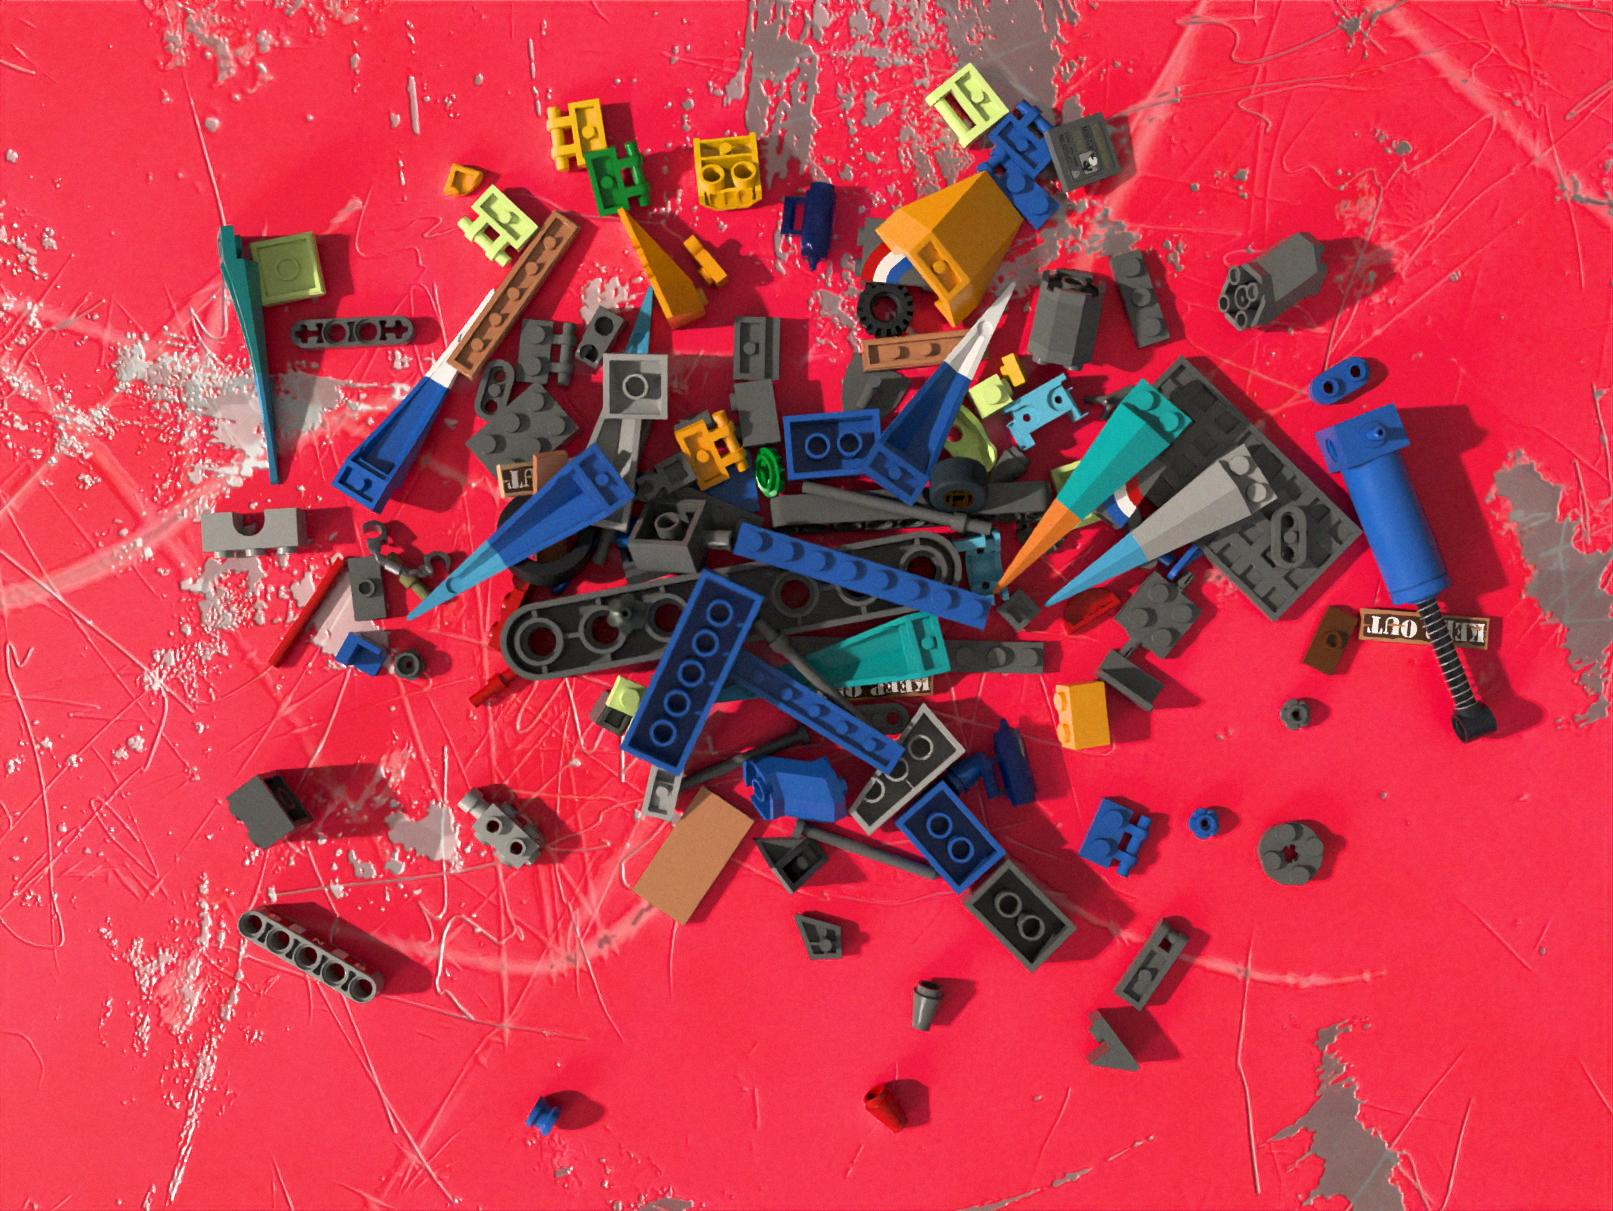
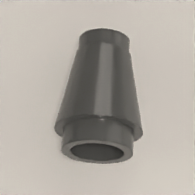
M1013 445L1008 451L1004 450L989 474L988 483L1013 482L1028 471L1027 467L1032 462Z
M920 980L918 986L914 987L911 1025L915 1029L921 1031L930 1030L931 1024L944 999L943 987L933 981Z

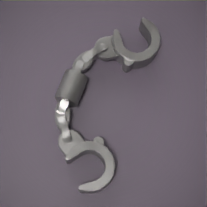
M373 520L366 522L362 526L363 534L370 531H377L381 534L377 538H368L367 547H369V552L375 555L376 561L381 566H384L385 570L397 576H419L421 578L430 576L433 578L434 569L431 564L435 561H440L444 563L446 573L449 574L451 560L442 551L425 554L424 564L415 570L405 569L404 564L391 558L386 560L380 554L381 546L388 544L385 525Z

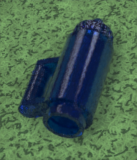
M825 182L810 183V189L806 190L805 197L788 196L784 200L780 235L800 238L801 258L808 261L811 271L816 270L819 262L826 261L828 252L831 249L837 194L834 192L835 186ZM796 205H804L801 230H793Z
M1001 718L999 730L993 733L995 756L979 761L988 799L1006 795V799H1010L1012 806L1033 802L1036 800L1035 793L1037 792V787L1024 738L1020 735L1018 727L1012 728L1008 725L1005 718ZM997 762L1003 789L998 787L992 763Z

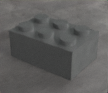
M536 380L465 444L498 481L496 466L532 462L533 454L565 450L584 432L545 387Z
M1006 855L999 859L960 898L963 905L1031 973L1077 929L1075 924Z

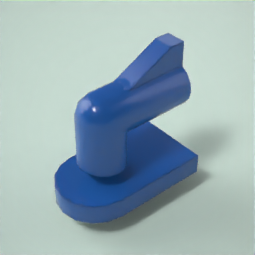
M1193 543L1169 572L1167 578L1173 581L1182 569L1204 553ZM1168 552L1159 556L1158 562L1168 568L1177 558Z

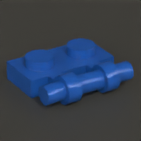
M1023 99L1016 107L1023 115L1021 120L1019 121L1010 112L988 135L987 139L995 146L1003 148L1009 157L1034 180L1053 160L1045 137L1039 140L1028 127L1033 125L1043 134L1045 131L1058 126H1052L1041 115L1042 111L1036 105L1032 107Z
M1102 797L1077 855L1107 869L1112 858L1118 859L1121 862L1116 873L1128 878L1132 866L1136 868L1139 861L1137 855L1144 840L1148 841L1151 834L1148 830L1153 820L1141 815L1137 826L1129 823L1133 813L1132 810ZM1124 831L1132 835L1125 852L1117 849Z

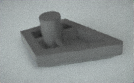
M799 913L794 914L810 960L842 958L841 925Z

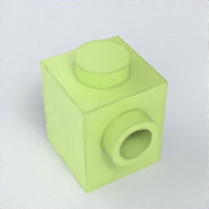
M997 374L970 388L966 393V397L981 422L1012 402L1010 396L1013 395L1005 378L1000 380Z

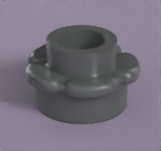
M408 649L404 653H398L394 659L396 675L399 678H406L408 681L419 678L420 672L425 669L424 659L420 658L419 653L412 649ZM408 662L412 663L411 668L407 667Z
M1290 699L1280 709V720L1291 730L1306 727L1311 719L1309 716L1310 707L1304 701L1299 702L1297 699ZM1295 711L1298 712V716H1297V717H1294V716H1293V713H1294Z

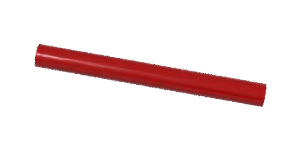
M339 556L337 557L268 661L272 666L280 668L348 566L346 560Z

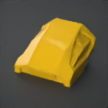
M756 132L749 133L750 135L706 140L693 138L700 205L715 211L748 208L762 199Z

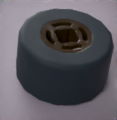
M952 457L938 462L932 467L929 480L932 505L940 511L954 514L955 511L967 514L979 510L986 504L988 499V475L985 466L979 461L968 457Z

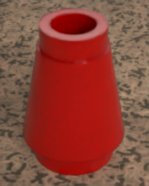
M878 1084L867 1092L864 1097L867 1111L894 1133L901 1131L907 1125L908 1119L891 1088Z

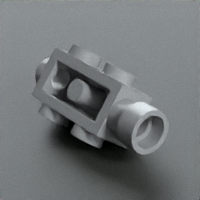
M474 786L457 804L466 814L470 812L477 819L471 826L476 831L474 836L483 845L493 846L499 852L497 857L507 867L511 868L514 866L518 870L524 863L530 867L542 854L538 850L542 845V842L539 840L541 833L532 824L527 823L524 826L515 818L518 812L508 802L504 801L500 804L496 800L492 805L487 803L482 798L484 794ZM495 820L498 822V831H492L488 827L489 821ZM512 843H521L523 847L522 852L516 853L512 849Z

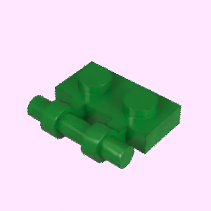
M636 140L624 143L627 153L624 157L618 158L615 145L584 152L600 217L618 213L617 209L622 207L629 211L628 197L637 196L640 207L652 204L649 194L652 191L650 181L646 180L642 165L645 163L643 153L639 152ZM630 167L634 183L625 186L621 169Z

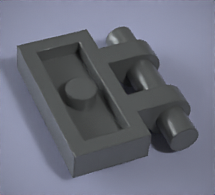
M522 319L516 382L533 384L537 380L542 385L549 386L550 374H558L557 386L570 387V377L574 375L575 365L572 364L573 348L577 347L578 337L575 336L576 324L564 322L562 334L556 335L554 334L555 323L553 321ZM553 346H561L559 363H552Z

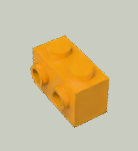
M1084 680L1056 684L1054 705L1059 712L1060 724L1057 728V734L1062 747L1079 750L1111 745L1104 681Z

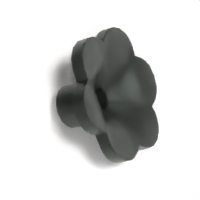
M625 593L620 599H613L609 602L608 608L611 613L607 618L608 623L612 627H618L622 634H630L634 629H640L645 625L646 619L644 614L647 610L646 604L643 601L636 600L633 594ZM624 611H628V616L625 617L623 615Z

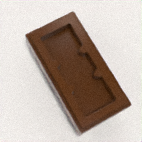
M1326 606L1300 663L1328 676H1332L1358 622V618L1332 606Z

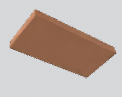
M702 785L631 891L684 926L755 819L705 785Z

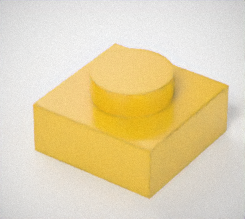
M1011 353L1002 357L1004 366L1000 367L1003 378L1009 384L1012 383L1015 388L1029 384L1018 355Z

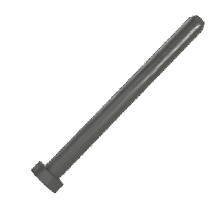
M804 723L796 725L797 731L683 777L679 793L743 767V761L762 755L769 756L801 742L804 746L811 744L812 742Z
M797 819L791 837L799 839L803 835L930 880H937L939 873L934 867L805 823L806 820Z

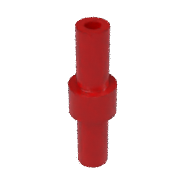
M510 667L501 674L497 672L487 680V685L469 698L470 702L476 708L494 694L499 695L509 687L508 684L519 675Z

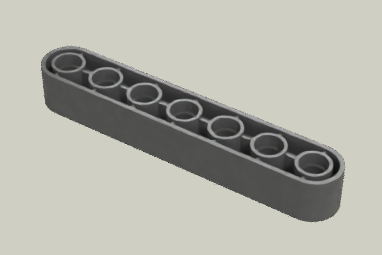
M916 531L829 548L907 572L908 565L912 559L925 558L931 562L934 568L932 580L957 588L962 576L961 559L956 548L945 537L934 532ZM758 561L713 569L764 593V599L755 617L760 615L776 631L780 630L785 635L918 611L869 595L855 597L850 595L843 587ZM702 572L522 606L514 611L504 623L500 635L502 656L507 665L516 674L535 681L550 680L661 659L674 631L666 632L659 627L657 613L664 605L674 604L680 608L683 614ZM791 581H800L809 590L808 602L798 609L787 607L781 598L783 587ZM630 593L635 596L636 600L643 601L646 604L647 610L644 614L646 623L642 628L634 629L630 634L619 632L617 639L610 644H604L596 638L594 633L595 624L600 618L611 613L608 608L611 600L620 599L623 594ZM624 611L623 615L625 617L628 616V611ZM751 625L743 643L764 640L765 638ZM544 627L550 629L556 637L554 650L546 656L538 654L532 645L534 633Z

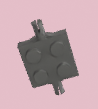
M1185 570L1174 584L1168 582L1156 571H1151L1113 618L1130 638L1121 650L1118 651L1120 655L1129 660L1140 646L1148 649L1161 660L1167 656L1203 612L1189 600L1185 593V590L1196 579L1195 575H1191L1190 571Z

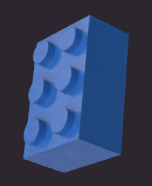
M879 408L783 416L789 484L802 483L804 480L814 482L867 477L857 469L874 445L873 443L881 435Z
M940 777L893 818L894 823L958 896L1007 853Z

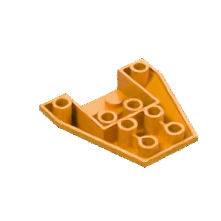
M984 170L898 208L875 231L894 255H906L938 295L939 299L934 303L951 326L955 328L980 303L1024 219L989 173Z

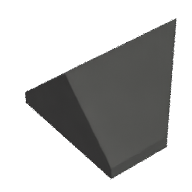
M800 836L799 839L794 837L753 838L770 869L790 895L829 860L815 839L806 836Z

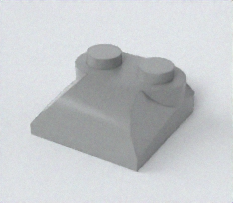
M603 353V418L668 420L669 354Z

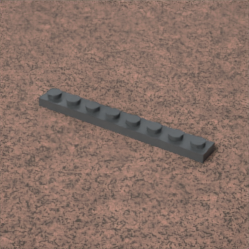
M791 636V646L804 657L851 637ZM943 640L951 671L948 672L1043 674L1044 643Z

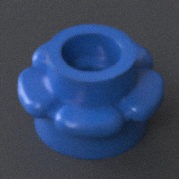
M1198 808L1189 818V829L1194 831V835L1200 839H1207L1210 835L1214 836L1220 828L1218 824L1219 816L1211 809ZM1206 820L1207 825L1202 826V821Z

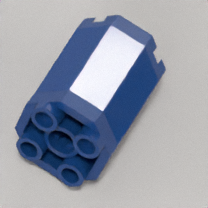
M762 755L743 761L746 787L753 786L755 794L750 795V798L764 821L786 817L830 823L847 816L846 799L844 797L848 793L847 784L842 776L837 777L826 756L810 761H801Z

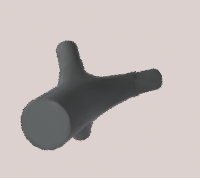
M1130 384L1110 394L1096 397L1085 396L1084 402L1102 404L1104 410L1100 419L1106 421L1109 413L1115 406L1120 404L1134 387Z

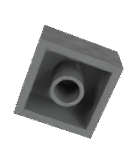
M278 770L256 775L226 797L230 804L228 807L231 814L238 821L242 820L249 830L247 834L251 842L255 846L261 847L263 851L284 843L314 821Z

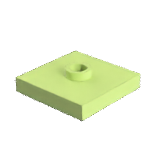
M312 231L249 243L252 259L254 262H258L262 306L269 307L327 295L316 238Z

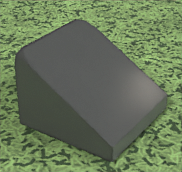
M604 690L588 716L597 725L621 736L633 716L607 706L605 703L610 693Z

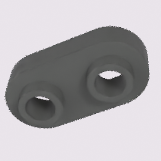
M501 359L493 360L484 368L474 408L476 414L486 422H490L510 404L516 384V371L507 361ZM499 372L506 373V379L503 382L496 381V375ZM496 402L497 410L492 413L488 412V404Z
M1287 505L1277 509L1271 518V558L1274 564L1281 569L1298 568L1306 559L1307 521L1304 512L1299 507ZM1285 516L1291 519V526L1289 528H1286L1282 523ZM1285 548L1291 551V557L1288 560L1282 555Z
M892 702L855 706L884 735L900 734L909 724L908 711L901 704ZM891 712H895L899 716V720L895 724H890L887 721V716Z

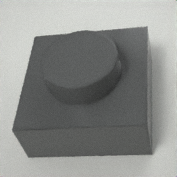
M1020 588L1009 596L1010 600H1005L996 609L1018 633L1042 611Z

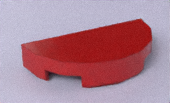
M1088 588L1077 593L1069 600L1064 611V626L1067 634H1073L1123 603V601L1115 593L1103 588Z

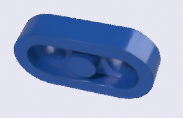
M1349 357L1311 380L1308 387L1311 400L1322 406L1330 405L1367 383L1370 377V367L1360 357ZM1352 367L1357 368L1359 371L1357 378L1353 377L1350 373ZM1325 383L1330 384L1332 387L1330 394L1326 393L1323 389Z

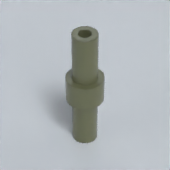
M394 552L389 553L385 557L386 560L391 558L404 564L405 569L415 570L414 568H409ZM400 575L399 581L408 590L412 589L422 601L432 593L421 581V577H404Z

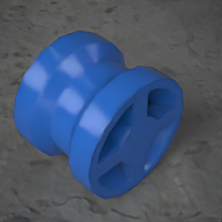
M540 1096L525 1125L528 1127L535 1126L540 1129V1133L543 1136L547 1137L563 1108L558 1105L552 1106L548 1104L547 1099Z

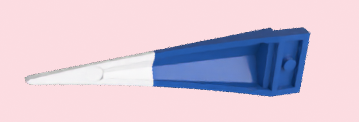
M1015 282L1010 283L878 437L857 469L909 506L914 505L931 478V469L938 461L978 365L1016 286Z
M496 289L490 290L456 338L412 391L345 459L331 483L333 487L371 511L381 514L395 488H401L459 373L446 363L447 359L494 295Z

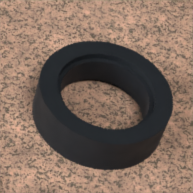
M533 495L516 496L502 511L497 529ZM589 525L578 531L574 547L561 559L552 562H537L526 558L508 569L522 581L537 586H555L566 583L577 577L592 559L595 549L594 526Z

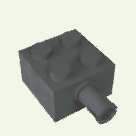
M656 498L650 503L645 502L627 541V545L637 570L697 574L708 549L733 551L737 536L734 530H715L716 526L707 500Z

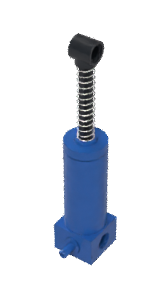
M1394 402L1315 432V438L1329 473L1340 471L1386 589L1389 592L1392 604H1416L1418 608L1416 612L1420 613L1421 618L1419 620H1422L1424 623L1422 628H1426V636H1429V643L1433 646L1432 651H1435L1437 656L1435 659H1438L1440 664L1438 667L1441 666L1443 671L1441 674H1444L1446 679L1444 682L1448 684L1449 688L1447 690H1450L1452 694L1450 698H1453L1455 702L1454 706L1456 707L1452 710L1454 714L1451 715V724L1458 739L1462 743L1467 744L1497 732V723L1490 708L1474 698L1475 693L1471 690L1472 685L1468 683L1469 677H1466V670L1462 668L1463 662L1459 660L1460 654L1456 652L1457 646L1453 645L1454 639L1449 635L1451 631L1447 630L1446 626L1448 623L1444 622L1443 618L1445 615L1441 614V607L1437 604L1438 599H1435L1440 594V591L1452 586L1453 582L1449 572H1447L1448 569L1400 451V448L1410 445Z

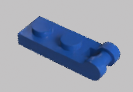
M996 146L990 152L991 157L986 162L982 161L975 168V171L979 173L986 170L1019 214L1038 231L1059 209L1060 205L1023 171L1003 148ZM998 166H1001L1006 171L1000 178L994 173Z

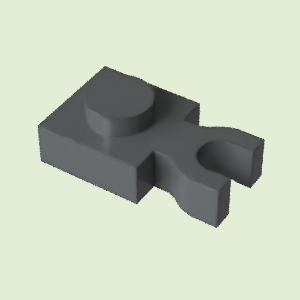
M681 451L654 465L656 474L641 476L636 479V484L638 488L645 484H650L654 488L652 492L645 494L646 502L650 503L658 497L661 491L666 490L668 495L671 496L696 483L698 478Z

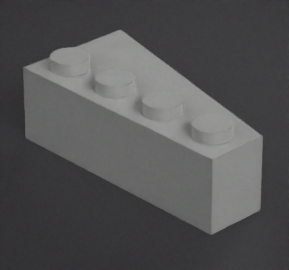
M924 702L897 740V743L906 749L891 774L888 776L877 769L848 810L869 836L966 752Z

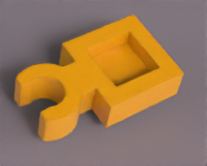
M693 235L683 243L688 253L699 264L700 269L697 272L708 286L714 283L720 289L728 283L727 274Z

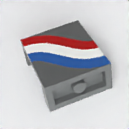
M866 217L865 227H858L857 246H863L862 258H856L854 277L860 278L859 287H866V282L922 287V292L934 293V290L906 255H894L875 231L886 219Z
M1159 454L1091 513L1113 529H1121L1167 465L1161 462L1162 456Z

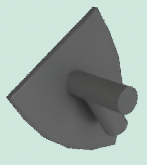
M854 353L842 384L841 399L843 411L879 408L881 420L897 406L911 380L893 371L864 373L862 356Z

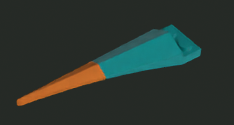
M1142 378L1120 402L994 588L993 594L999 593L1157 457L1192 420Z

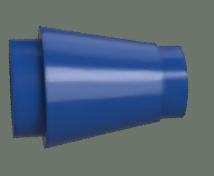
M978 751L947 768L948 772L943 775V778L951 790L959 796L963 792H969L987 768L991 766V763L981 751Z

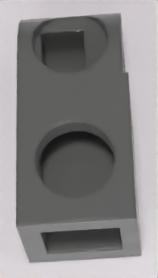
M600 305L582 336L583 339L576 350L575 358L599 370L603 365V353H610L620 334L628 326L629 321Z

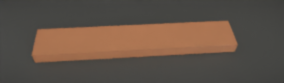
M556 209L553 210L446 361L449 366L473 382L575 240L581 231V226Z

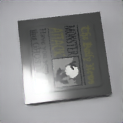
M1102 112L1049 129L1043 133L1064 193L1122 172Z

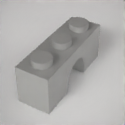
M296 507L265 509L264 526L259 533L250 536L244 528L243 514L236 512L200 514L202 550L206 553H213L214 559L234 558V552L245 551L246 557L266 556V550L277 549L278 555L297 554V548L308 547L306 513L304 509Z

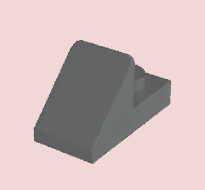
M1095 1009L1087 1015L1093 1024L1088 1030L1097 1042L1101 1044L1086 1056L1088 1062L1091 1065L1129 1071L1138 1070L1140 1066L1100 1012Z

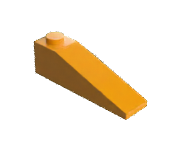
M623 207L617 209L672 331L706 316L703 306L707 305L708 301L702 288L698 287L695 289L690 278Z

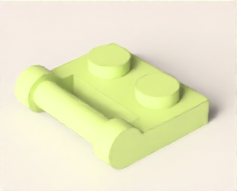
M971 62L930 93L925 99L931 108L935 107L957 134L960 138L958 142L964 149L970 147L979 137L1009 114L1008 108ZM951 93L976 124L971 130L967 128L944 99L948 94Z

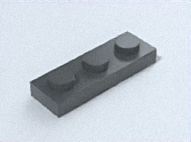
M1137 249L1110 258L1108 263L1138 350L1168 340L1170 335L1141 250Z

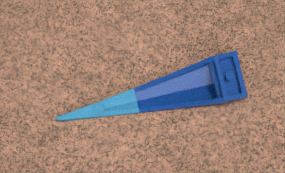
M596 442L572 460L568 461L407 616L406 621H411L512 565L609 516L634 498V492Z

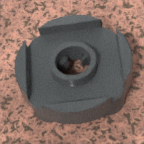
M1283 821L1268 827L1261 834L1256 848L1257 857H1259V863L1262 866L1263 872L1269 878L1284 885H1303L1307 883L1319 870L1324 850L1323 843L1318 839L1315 832L1306 825L1295 821ZM1290 844H1293L1296 847L1295 852L1297 855L1294 859L1291 858V861H1285L1286 855L1282 853V850L1285 846L1290 848Z

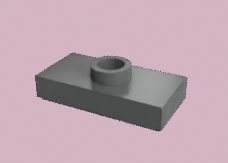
M375 555L347 559L355 621L389 618L383 566L376 561Z

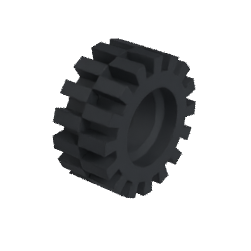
M873 283L872 285L868 284L863 293L861 292L857 302L856 313L861 328L864 327L868 335L873 334L877 339L881 337H897L908 328L914 313L913 297L909 295V290L906 286L903 288L900 285ZM889 298L896 303L897 314L893 319L882 321L874 315L873 305L878 299Z

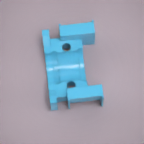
M1064 373L1000 410L1002 416L1010 413L1014 419L1005 427L1009 428L1021 449V453L1035 445L1030 433L1048 422L1067 413L1072 423H1075L1089 414L1087 412L1082 415L1069 393L1072 387L1064 390L1061 385L1067 379ZM1055 398H1059V404L1055 402ZM1023 416H1027L1029 421H1024Z
M993 527L988 536L980 534L959 539H953L948 534L949 541L956 548L957 552H964L969 590L967 591L993 598L991 605L995 606L993 590L1004 575L1000 558V532L996 527ZM1006 586L999 592L1003 601L1010 600Z

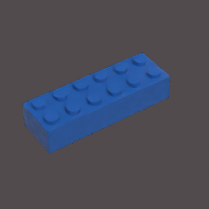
M707 566L704 567L621 743L620 750L680 777L762 604L764 593Z

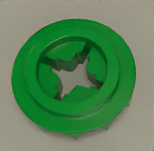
M770 446L763 447L757 452L754 461V476L763 494L773 498L784 492V483H786L787 479L784 476L786 469L782 464L783 458L778 455L776 448H770Z

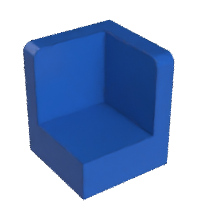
M349 632L334 660L345 666L352 665L374 677L378 674L391 650L360 632Z

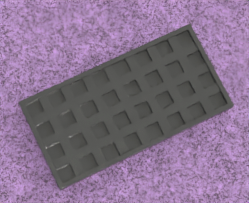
M1181 355L1151 386L1192 421L1160 453L1162 456L1161 462L1167 466L1144 498L1157 510L1214 461L1244 444L1276 494L1277 499L1250 516L1190 543L1198 546V549L1204 553L1203 556L1271 622H1275L1363 531ZM1293 505L1299 507L1306 516V559L1298 568L1285 570L1277 567L1271 558V518L1273 513L1280 507ZM1287 516L1282 520L1286 528L1291 526V519ZM1288 548L1283 550V557L1287 560L1290 559L1291 551Z

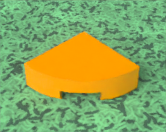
M452 163L443 193L451 197L469 194L480 185L484 174L483 172Z

